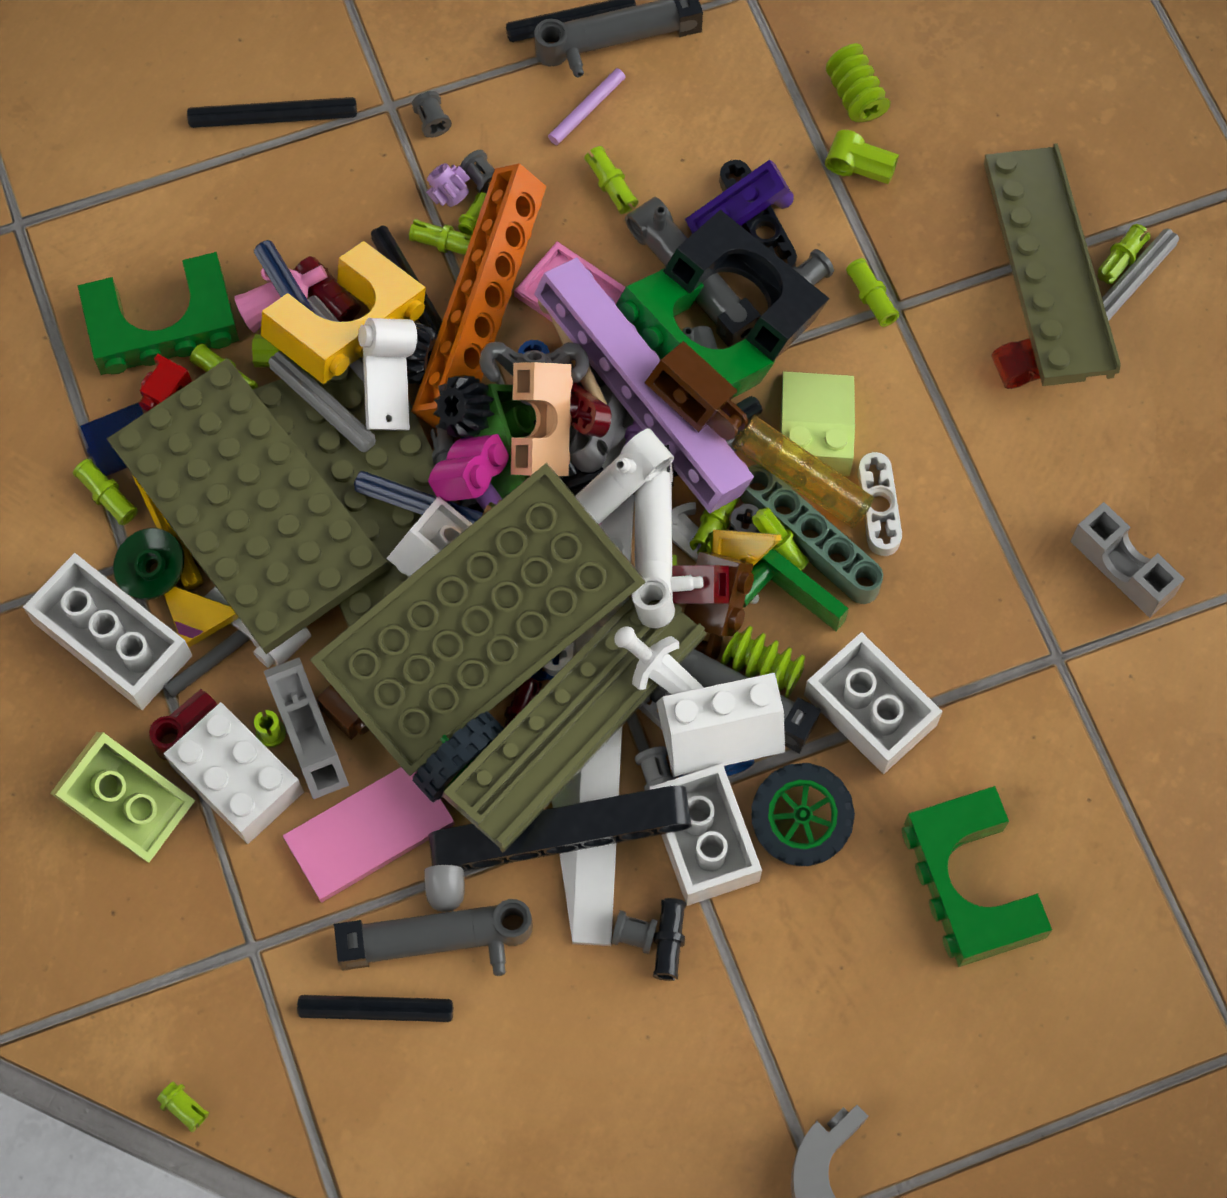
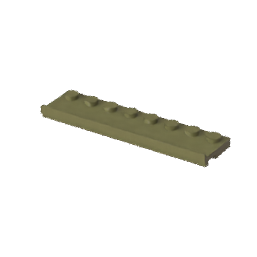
M1058 143L1048 148L986 154L984 167L1042 386L1084 382L1086 377L1106 375L1107 379L1114 378L1115 374L1119 373L1121 363Z
M631 596L443 792L442 797L493 841L502 852H505L660 686L650 678H648L647 686L644 690H639L632 685L633 675L639 659L628 649L618 647L615 644L614 637L616 632L622 627L629 626L634 629L637 638L648 647L666 637L672 636L679 641V649L673 650L668 654L681 664L705 638L707 634L704 631L705 628L700 623L697 625L681 611L682 608L678 604H674L675 614L670 623L660 628H649L639 620ZM653 600L649 602L647 605H655L658 602H660V600Z

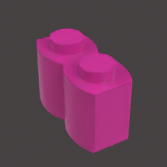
M499 434L459 439L451 446L446 460H442L434 466L429 475L428 482L436 497L440 496L446 502L478 498L488 489L492 476H496L503 471L508 462L509 454Z

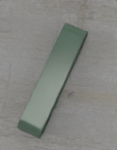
M759 464L748 467L754 476L750 484L760 483L764 485L765 489L756 491L748 485L740 496L744 504H752L758 509L770 508L783 527L792 531V539L808 558L809 562L851 600L859 604H868L874 601L879 595L883 581L881 567L771 469ZM784 506L791 509L792 512L784 515L777 512L776 508ZM813 530L819 536L817 538H807L802 532ZM835 553L841 554L845 557L846 561L834 562L829 556ZM868 578L874 585L864 587L858 584L856 579Z

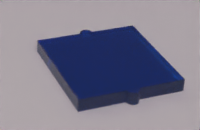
M139 402L80 426L89 446L87 453L90 457L94 458L97 467L105 476L127 468L107 438L144 414Z

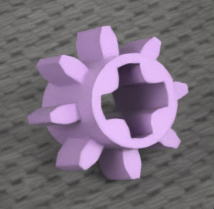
M447 163L441 164L429 174L427 181L431 188L426 193L436 205L440 203L443 206L446 203L449 207H453L460 203L469 193L465 183L470 177L461 166L456 167L452 165L450 167Z

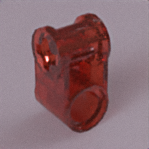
M1030 338L1004 344L991 354L993 363L1006 389L1017 388L1028 382L1040 379Z

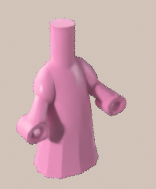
M322 265L303 275L298 271L289 269L306 298L308 297L309 287L328 278ZM263 268L261 276L269 283L234 296L237 308L244 322L253 333L261 328L262 310L281 298Z

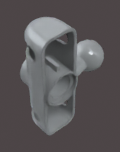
M606 384L600 387L612 414L611 424L606 435L602 438L584 435L570 426V462L578 470L586 473L595 472L602 467L609 451L623 439L626 432L622 424L628 411Z

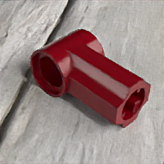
M200 689L172 714L160 717L152 723L149 736L160 758L167 760L164 753L217 706L215 700L207 692ZM173 733L178 735L172 743H160L163 736Z

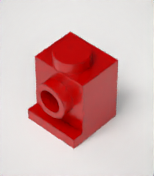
M157 354L154 358L157 367L153 372L147 373L141 383L140 393L142 399L139 401V405L147 412L192 382L186 368L160 354Z

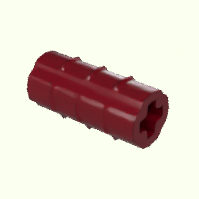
M309 256L303 259L294 270L303 275L322 264L315 257ZM323 266L328 278L309 287L308 296H317L339 322L352 321L359 313L361 305L351 296L350 292H347L345 288L337 283V280L329 273L328 268Z

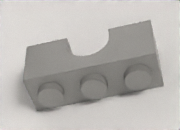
M1103 502L1078 524L1070 542L1151 618L1176 595L1185 578L1158 553L1152 559H1149L1138 552L1128 537L1131 527Z

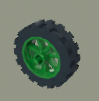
M488 711L481 713L475 719L473 718L464 728H460L450 739L443 735L439 739L443 744L426 760V763L421 765L413 776L412 781L432 802L441 799L443 792L504 728Z
M797 763L786 765L774 771L763 781L755 794L751 816L754 832L768 853L787 864L811 866L827 861L844 847L852 833L855 812L852 797L838 776L822 766L811 763ZM803 786L801 805L798 806L785 791L793 787ZM809 787H812L821 792L825 798L809 807L807 806ZM780 796L794 809L793 813L774 814L775 804ZM829 802L831 822L814 816L813 811ZM794 818L795 822L784 837L778 830L775 820ZM810 821L828 827L824 835L816 841L809 825ZM800 824L804 826L809 843L790 841Z

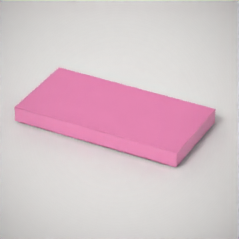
M400 767L283 835L284 840L321 903L429 840L431 832L447 829L455 825L442 800L439 799L432 802L412 781L417 771L409 776Z

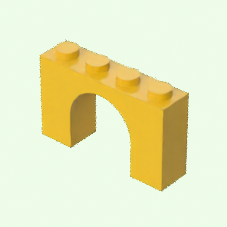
M365 241L339 257L337 283L362 301L370 310L368 314L348 322L330 321L313 313L289 293L262 310L261 336L322 384L334 376L341 375L350 364L360 357L363 358V347L359 344L358 333L360 326L364 325L368 318L410 319L416 321L425 309L426 287Z

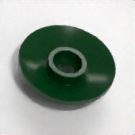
M158 528L139 530L130 535L120 545L113 563L115 580L118 586L133 598L141 600L158 598L170 591L180 579L184 568V552L179 541L165 530ZM154 563H158L157 568L150 573V567Z

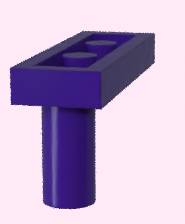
M769 159L685 218V221L693 234L719 210H722L741 226L771 204L781 209L788 208L793 203L794 195L776 164Z

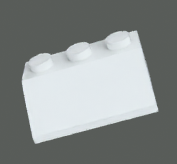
M438 496L386 559L393 563L401 573L409 577L471 526L472 523Z
M775 673L663 696L656 702L673 777L694 773L723 763V766L785 753L784 710Z

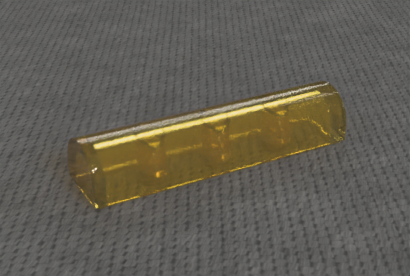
M755 415L748 421L747 426L737 434L732 443L733 448L852 529L860 523L874 500L872 495Z

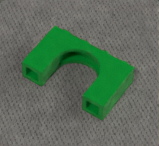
M217 252L182 260L190 292L189 306L178 322L162 330H142L131 325L125 319L120 295L113 277L77 285L94 361L101 375L120 374L128 368L140 365H156L154 358L157 354L167 359L177 356L189 357L192 351L202 343L209 349H221L228 347L231 343L240 341Z
M664 269L626 286L616 306L626 319L635 326L638 334L651 350L657 353L659 359L664 358L684 341L738 390L733 398L760 384L775 363V361L770 360L746 339L726 349H711L697 344L681 331L674 316L690 309L704 287L703 284L690 294L663 272Z
M995 786L908 813L904 823L905 827L902 828V836L909 850L914 849L918 859V863H915L918 879L922 885H928L932 899H929V906L933 918L936 922H942L946 935L943 936L945 950L950 958L955 957L958 967L1044 940L1052 931L1038 893L1000 906L983 907L964 899L951 883L948 873L950 855L964 844L1003 832L1009 822Z

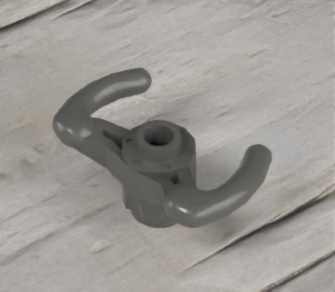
M491 342L485 345L480 353L479 360L483 374L491 382H497L501 377L500 371L494 366V359L512 376L513 363L569 364L572 360H575V367L571 370L573 383L580 382L586 375L589 367V358L585 349L580 344L571 342L565 343L554 352L547 354L537 350L527 351L524 354L517 353L502 342ZM520 400L523 404L532 406L528 402Z

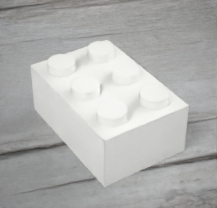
M862 632L807 680L804 696L814 706L822 709L821 713L883 775L937 726L943 712Z
M222 702L164 753L171 767L247 844L256 838L304 793L299 779Z
M723 763L649 787V790L667 786L686 787L692 827L683 831L662 834L661 836L687 906L760 882L762 868Z

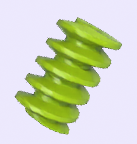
M857 43L849 44L835 52L826 64V72L831 77L834 87L837 88V94L842 99L845 109L848 110L849 118L854 122H867L886 113L890 108L891 102L888 98H884L886 92L883 87H879L880 80L877 76H873L875 70L871 65H868L869 59L867 55L863 54L864 49L861 44Z
M748 626L742 633L737 631L727 645L721 663L726 665L734 658L732 667L737 672L747 665L746 676L748 678L755 677L759 673L760 676L775 673L779 692L786 687L785 697L789 698L804 670L805 655L802 654L795 661H792V648L788 647L783 653L779 654L777 653L779 641L775 640L766 647L764 646L766 634L762 633L753 640L751 639L753 627Z

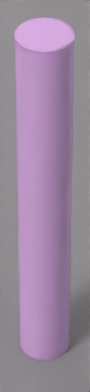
M616 68L548 135L549 140L553 144L558 145L625 79V74Z

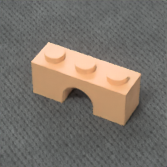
M513 363L512 400H522L532 405L536 413V425L530 435L523 438H511V475L531 476L547 462L558 476H569L571 460L569 438L572 422L570 400L573 385L571 364Z

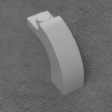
M300 658L265 670V677L313 800L349 786Z
M858 1105L850 1112L843 1107L827 1123L832 1129L829 1133L818 1121L809 1129L793 1162L791 1172L792 1198H836L829 1183V1164L833 1154L868 1118V1115Z

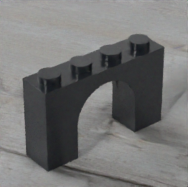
M719 210L675 250L663 270L665 274L690 294L708 277L718 272L735 273L753 282L764 294L768 310L760 316L746 340L773 362L815 321L830 299L722 210Z

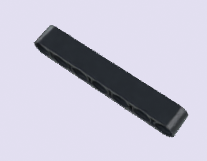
M667 786L543 810L505 852H502L474 824L431 832L429 834L432 866L455 865L462 867L465 872L689 829L692 825L686 787Z

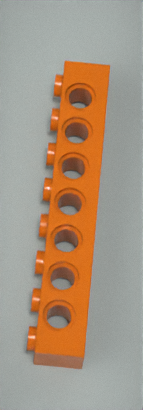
M520 163L494 170L411 411L435 429L440 421L439 417L433 415L438 409V404L433 400L440 396L438 386L447 383L448 378L454 376H474L480 379V383L484 374L479 364L480 353L486 344L495 342L508 300L512 294L518 270L522 264L528 240L532 235V228L537 213L542 205V199L547 186Z

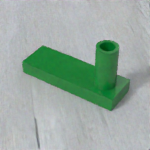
M773 548L753 566L751 573L754 575V581L750 592L745 596L743 607H746L766 584L772 580L833 630L837 631L846 621L849 608L780 553L773 550Z

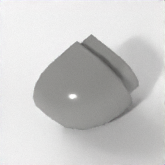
M435 865L425 868V893L430 906L440 912L453 911L459 907L465 893L463 868L455 865Z

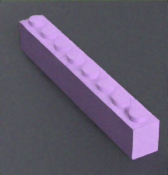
M574 258L545 272L534 295L573 343L580 344L585 349L590 365L641 429L650 428L664 445H669L670 452L674 456V470L709 514L740 497L754 478L747 465L740 460L726 440L721 438L708 425L698 433L644 383L660 362L657 353L651 350L638 334L635 326L617 308L614 300L596 282L592 273L584 267L578 258Z

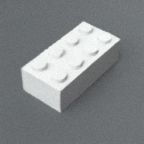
M76 553L23 606L36 626L140 710H143L193 656L182 637Z

